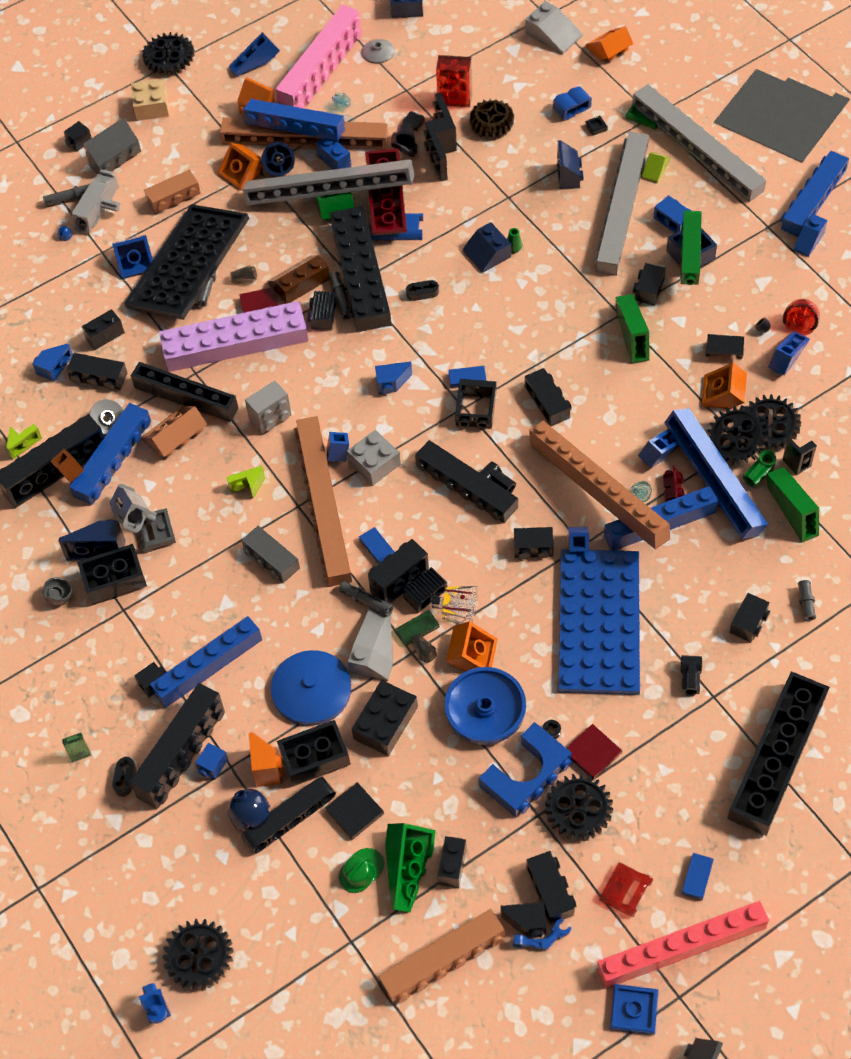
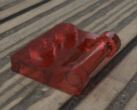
M618 862L599 901L630 917H634L637 912L636 908L647 887L651 886L653 878ZM634 880L640 882L629 904H624L623 901Z

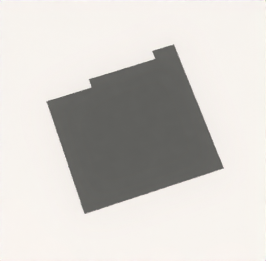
M756 69L714 123L803 162L849 102L850 98L835 93L832 97L789 77L786 81H783Z

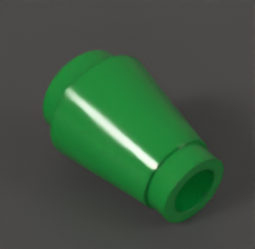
M511 228L507 240L511 243V253H517L521 250L523 243L519 230Z

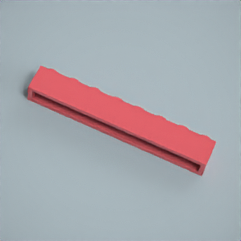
M757 901L598 960L597 971L604 988L607 989L614 986V984L626 982L767 928L769 918L761 902Z

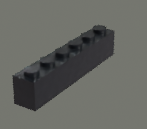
M142 362L137 364L131 374V379L136 389L183 406H195L200 412L231 422L239 409L235 395Z
M428 440L415 454L416 466L421 471H426L433 479L444 483L448 489L455 490L463 499L470 500L477 508L485 510L495 520L505 523L518 509V497L432 441Z

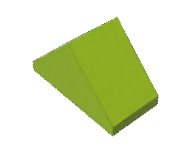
M650 152L642 178L658 183L671 157Z

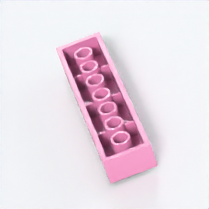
M345 5L340 6L276 88L278 104L305 108L312 101L313 96L320 91L321 86L329 79L330 74L336 70L337 65L345 58L347 52L353 48L357 39H360L362 31L360 28L359 10Z

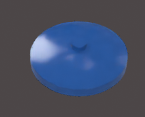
M308 650L296 653L284 660L273 675L271 695L274 705L284 718L295 724L316 726L327 723L336 718L349 702L351 696L349 672L337 657L327 652Z
M478 667L462 673L451 683L445 696V714L451 728L463 739L476 744H494L508 739L520 728L526 714V697L520 683L509 673L493 667Z

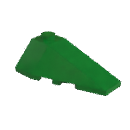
M406 823L387 824L385 850L392 910L411 912L419 891L418 884L420 878L425 875L427 870L425 869L428 858H431L434 851L436 830Z

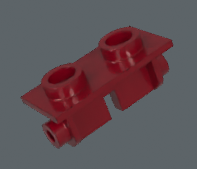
M673 465V471L667 470L663 474L664 487L666 489L664 490L665 502L685 495L681 483L684 482L682 472H679L675 465Z

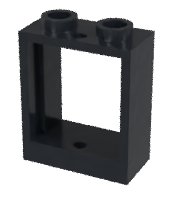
M460 379L455 411V425L479 427L482 429L492 428L497 381ZM464 396L489 397L488 415L462 413Z

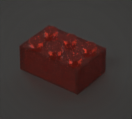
M438 55L436 66L437 93L441 92L447 106H471L473 93L472 57Z

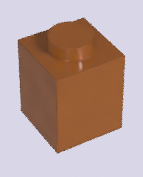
M65 449L50 461L70 483L84 471Z

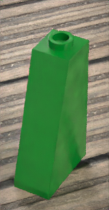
M702 211L683 212L680 284L699 285Z
M629 294L615 297L616 314L631 363L649 361V329L634 295Z
M784 467L767 473V488L801 542L819 536V507Z

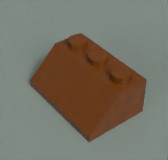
M311 255L267 282L271 287H274V291L286 304L291 303L330 280L328 277L329 266L319 255Z

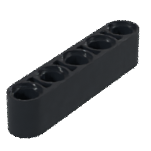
M319 777L272 810L261 824L254 828L251 826L242 833L241 838L253 854H257L330 802L335 797L336 792L324 777Z

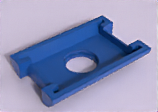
M405 213L407 233L372 235L371 229V239L422 240L423 231L419 229V221H423L424 214Z

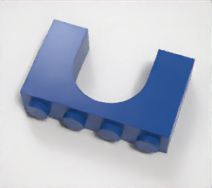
M535 722L521 735V745L538 758L542 765V770L536 778L527 782L514 781L493 764L479 777V787L515 818L520 813L524 814L529 809L530 803L542 796L544 793L543 789L548 784L552 785L557 780L558 774L562 770L566 771L572 763V752Z

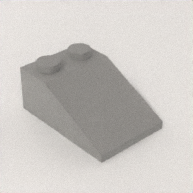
M544 1L525 19V33L561 54H564L583 37V33L558 7L547 1Z

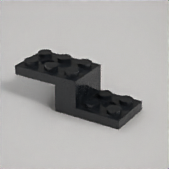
M441 92L434 94V120L425 122L423 134L426 140L424 147L426 152L429 151L431 164L434 163L436 176L439 175L441 181L448 180L446 154L457 151L456 127Z

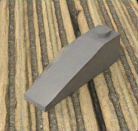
M369 607L348 660L350 673L384 681L389 680L393 667L391 615L386 616Z

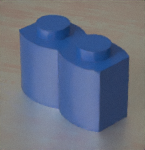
M581 86L571 88L567 93L557 95L553 99V109L564 120H568L577 113L588 110L591 107L592 98Z

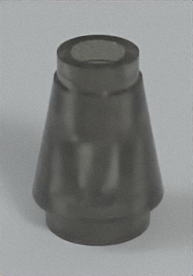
M248 265L230 272L232 282H253V280H257L255 266Z
M420 634L414 635L411 638V643L419 659L425 663L434 660L437 655L436 648Z

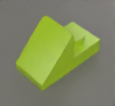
M33 424L24 429L20 434L10 427L6 448L13 460L42 439L38 427Z
M263 466L227 476L230 492L241 491L249 487L254 498L265 480Z

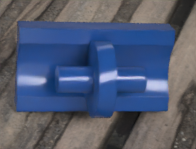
M155 983L143 986V995H140L139 999L149 1023L158 1024L163 1022L171 1014L161 989H157Z

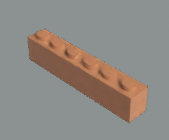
M489 909L378 976L379 982L392 1004L396 1002L402 1003L410 997L411 993L416 990L420 992L427 988L429 982L434 979L440 980L444 978L447 972L453 968L458 969L462 967L467 959L472 956L476 958L485 952L484 949L491 945L494 947L500 944L505 937V930L492 909Z

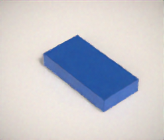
M485 366L448 370L451 388L459 387L460 379L487 381Z
M375 527L359 536L361 543L378 564L382 563L386 556L395 552Z
M693 853L682 891L683 895L703 900L713 858Z

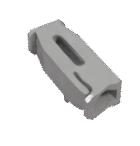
M101 169L98 172L99 174L91 181L73 210L74 229L77 232L88 235L91 228L99 222L106 209L115 212L120 210L121 204L112 201L118 188L115 174L111 171Z
M125 484L117 486L110 505L115 518L119 523L123 524V528L137 533L141 530L144 520L150 523L155 521L157 513L149 510L142 497L135 492L134 488Z

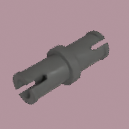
M801 580L798 582L800 591L799 603L802 605L803 619L805 621H812L816 619L814 609L815 597L812 596L811 581Z

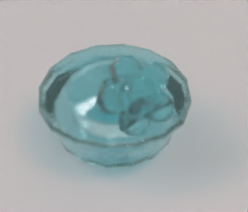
M337 92L332 96L336 107L338 105L343 107L351 106V99L345 93Z
M638 481L631 487L630 492L642 502H646L651 497L652 488L648 482Z

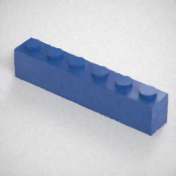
M250 99L243 109L244 122L249 125L336 141L339 140L345 131L344 115Z
M830 151L827 156H823L820 166L814 169L812 178L807 179L805 188L803 190L800 189L797 199L791 202L788 212L783 213L780 220L782 222L781 230L799 237L803 225L811 214L816 215L846 172L849 162L848 157L834 151Z
M132 403L126 406L83 467L84 471L70 485L69 488L74 498L93 505L95 500L99 499L104 487L110 483L111 477L120 469L121 463L125 457L129 456L135 443L139 442L144 430L150 426L151 418L148 410Z
M708 486L651 507V509L670 524V530L715 514L717 512L718 499L711 487ZM620 520L605 524L604 538L609 548L613 551L643 540Z
M249 616L245 617L152 682L150 686L154 695L164 708H167L194 689L198 683L204 682L262 641L260 629Z

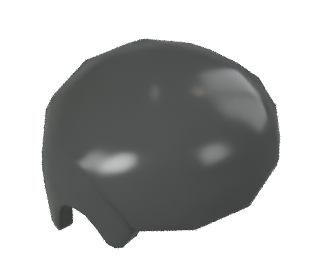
M59 577L50 578L44 583L42 588L44 599L54 606L63 605L68 602L73 592V587L70 586L69 581Z

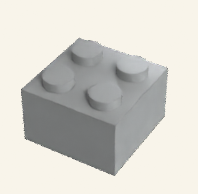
M275 380L245 399L249 421L261 434L272 430L277 424L286 421L292 415L288 394Z
M377 430L372 431L347 450L349 464L372 486L401 465L400 452Z

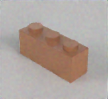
M190 169L144 189L146 200L155 214L201 194L199 183Z

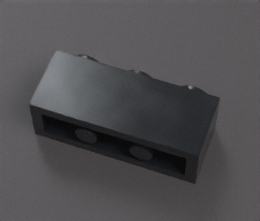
M73 353L66 369L69 379L73 382H82L92 386H102L121 390L128 373L124 362Z
M545 368L525 376V388L550 426L570 418L571 404L568 400L564 399L561 388L555 385L552 375L547 373Z
M551 851L526 859L527 870L540 902H544V910L549 923L553 924L560 918L564 920L574 916V910L577 905L573 895L569 896L566 888H569L565 876L560 875L558 870L560 869V864L557 857H553Z

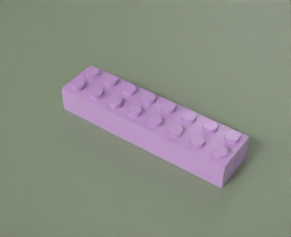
M299 301L159 331L168 372L308 342L307 329Z

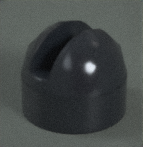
M764 317L754 327L759 332L766 333L770 330L771 325L768 319Z

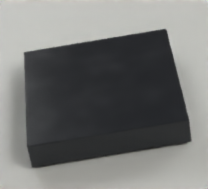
M358 782L325 808L352 840L384 815V810Z

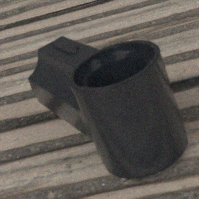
M492 461L479 472L511 494L516 487V482L502 473L501 468Z
M681 655L682 693L687 696L700 694L702 656Z

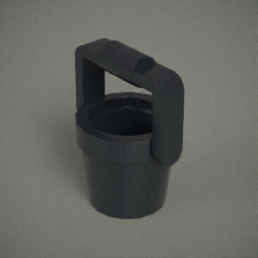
M402 123L391 136V146L395 149L399 148L400 152L410 157H414L417 153L414 130L410 124Z

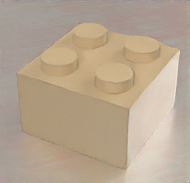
M164 79L131 83L133 108L137 121L169 116Z

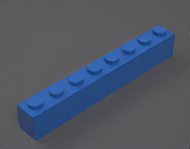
M690 408L673 410L665 420V425L705 485L711 487L718 499L719 506L741 539L759 536L768 523Z

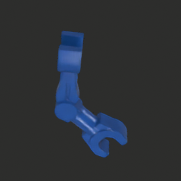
M560 918L556 921L551 933L543 940L540 938L529 939L526 936L515 934L513 947L525 948L528 946L546 951L557 939L560 940L569 935L572 928L569 926L566 930H561L559 925L564 920Z

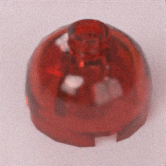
M801 298L792 301L783 313L785 328L796 331L804 336L811 334L820 322V311L817 305L809 299Z

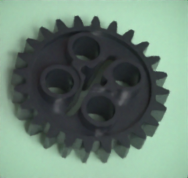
M171 32L169 35L163 33V36L157 34V38L152 37V42L147 41V45H144V50H142L145 66H148L149 70L152 69L153 73L158 71L159 75L162 72H165V75L168 72H171L173 75L174 71L180 73V69L185 70V65L190 66V62L195 57L192 41H189L188 37L184 38L183 34L178 36L177 32L174 35Z
M772 394L769 399L765 395H763L762 400L756 397L755 403L749 401V407H751L752 412L756 410L758 414H765L762 416L764 419L762 422L767 424L764 428L767 431L769 409L773 410L772 436L764 435L768 441L762 443L769 451L771 447L778 451V446L785 449L787 439H797V434H800L801 414H797L798 408H793V402L787 404V398L781 401L780 395L774 399ZM747 425L744 430H750L752 425Z
M734 405L732 411L726 407L725 414L719 411L720 417H713L716 422L709 423L712 429H708L707 432L711 435L709 438L726 463L729 460V463L733 466L735 461H737L740 466L742 460L748 464L749 457L755 460L754 454L760 455L759 448H765L762 442L768 441L767 437L764 436L768 434V431L764 429L767 424L762 422L764 420L763 417L758 416L759 414L756 410L752 412L751 407H748L745 411L743 405H741L739 410ZM729 423H734L731 428H726ZM751 424V429L745 431V427ZM726 440H730L727 446H722ZM748 442L746 448H741L743 443Z
M572 774L571 780L564 776V783L557 780V787L551 786L552 793H547L548 800L545 801V806L548 808L545 809V814L549 815L548 822H553L552 829L559 827V835L566 832V839L574 835L575 841H577L579 836H582L583 840L586 841V835L588 834L593 839L594 832L602 834L601 827L607 828L608 823L606 821H611L612 816L610 814L613 813V807L610 806L613 805V800L608 799L610 792H604L605 785L598 786V779L595 782H591L592 776H589L587 780L584 779L583 774L580 775L579 779H576L575 774ZM583 791L585 795L579 796L575 792ZM567 803L569 807L562 808L559 804ZM596 806L599 810L591 811L589 807ZM575 818H580L583 822L577 824L574 823L572 820Z
M195 919L194 925L186 921V928L178 925L180 932L172 931L171 933L174 938L166 939L170 946L163 947L164 951L168 953L163 955L162 958L164 961H168L164 964L165 969H170L167 972L169 977L174 976L173 981L175 983L181 980L180 985L182 988L188 983L190 990H193L195 985L198 986L199 990H202V986L205 983L210 988V981L212 980L218 984V976L226 977L223 970L231 969L227 962H233L232 956L229 955L234 953L233 948L229 947L233 943L231 939H227L229 937L227 931L222 933L223 928L221 925L216 928L214 921L208 925L206 919L203 920L202 924H199L198 920ZM201 936H204V938L202 939L201 944H200V942H199V941H200V937H201ZM195 939L192 945H185L187 940ZM216 942L214 948H206L208 943ZM190 960V964L188 966H180L182 961ZM197 963V970L195 973H193V970ZM205 963H212L209 969H201Z

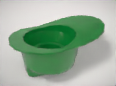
M372 848L360 849L354 853L339 871L341 886L351 893L364 891L382 872L384 867L383 856Z

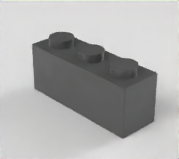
M259 525L242 539L244 553L248 557L252 556L256 559L257 564L261 568L265 567L269 570L270 575L274 579H279L284 583L300 569L298 558Z

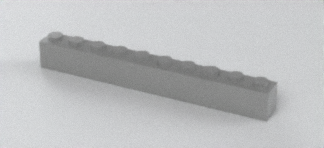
M647 84L633 93L632 105L650 121L655 122L661 130L750 202L764 192L767 180L762 175H759L750 165L743 162L739 156L732 153L725 145L716 140L714 136L705 131L703 127L695 123L667 98L658 93L656 89Z
M629 132L628 138H624L623 148L625 150L621 151L620 161L622 162L618 163L617 166L618 176H615L613 184L615 189L612 188L610 195L612 202H608L607 212L609 214H605L604 225L606 226L605 228L602 227L600 236L602 241L598 242L597 247L599 254H595L594 265H597L596 272L617 275L648 149V134Z
M410 159L247 181L243 188L246 205L408 185L412 184L415 175Z

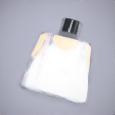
M478 586L446 587L444 598L433 596L432 608L442 609V619L444 621L458 625L468 621L474 623Z

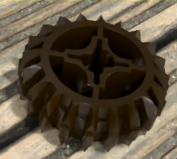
M496 98L495 100L489 99V101L483 99L482 103L478 102L476 106H473L469 122L475 134H480V137L484 135L486 138L493 137L494 139L495 136L501 137L502 134L506 135L507 131H511L514 124V114L512 107H509L508 103L504 104L503 100L498 101Z

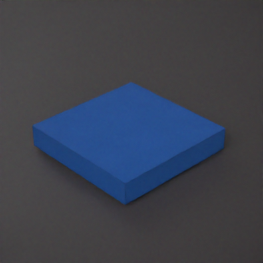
M614 984L610 1030L655 1035L659 989Z

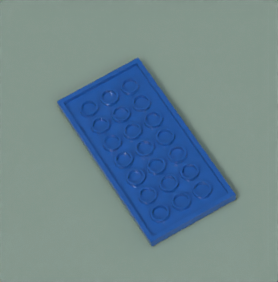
M561 549L559 693L640 695L639 551L589 550L570 552L569 549Z

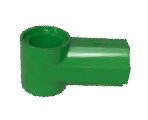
M769 450L761 452L759 459L743 475L746 484L756 488L767 476V473L774 470L776 455Z

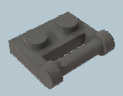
M167 508L154 511L157 515L151 525L155 540H149L146 528L148 521L144 520L139 531L143 543L141 547L144 553L176 543Z

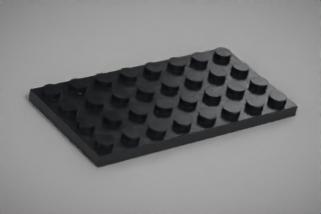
M191 204L125 301V307L127 309L184 320L250 219L248 214Z

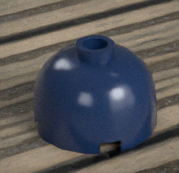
M273 142L267 145L261 156L262 165L271 175L284 176L293 169L295 154L287 144Z
M239 790L228 804V816L233 826L238 830H246L244 827L247 826L254 828L269 816L270 812L268 809L271 808V805L258 790Z

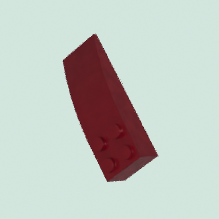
M399 148L365 151L366 165L400 161ZM403 185L370 189L369 201L372 235L407 233Z

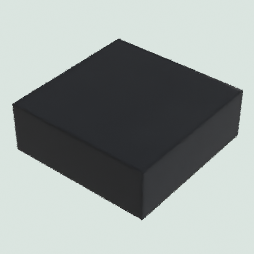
M410 111L402 123H408L413 127V130L418 131L425 121V116Z
M601 116L585 121V126L593 136L608 130V126Z

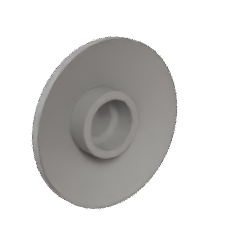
M374 39L364 45L362 52L367 61L371 63H384L393 57L395 50L391 42L384 39Z
M104 399L92 406L90 416L101 427L103 435H107L124 410L115 401ZM103 416L108 418V422L103 420Z

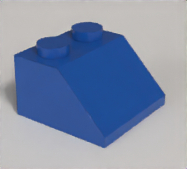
M146 234L112 243L122 278L146 272L153 261Z

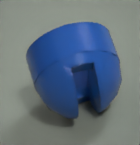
M66 226L59 227L57 233L59 239L62 241L71 239L72 232L70 228Z

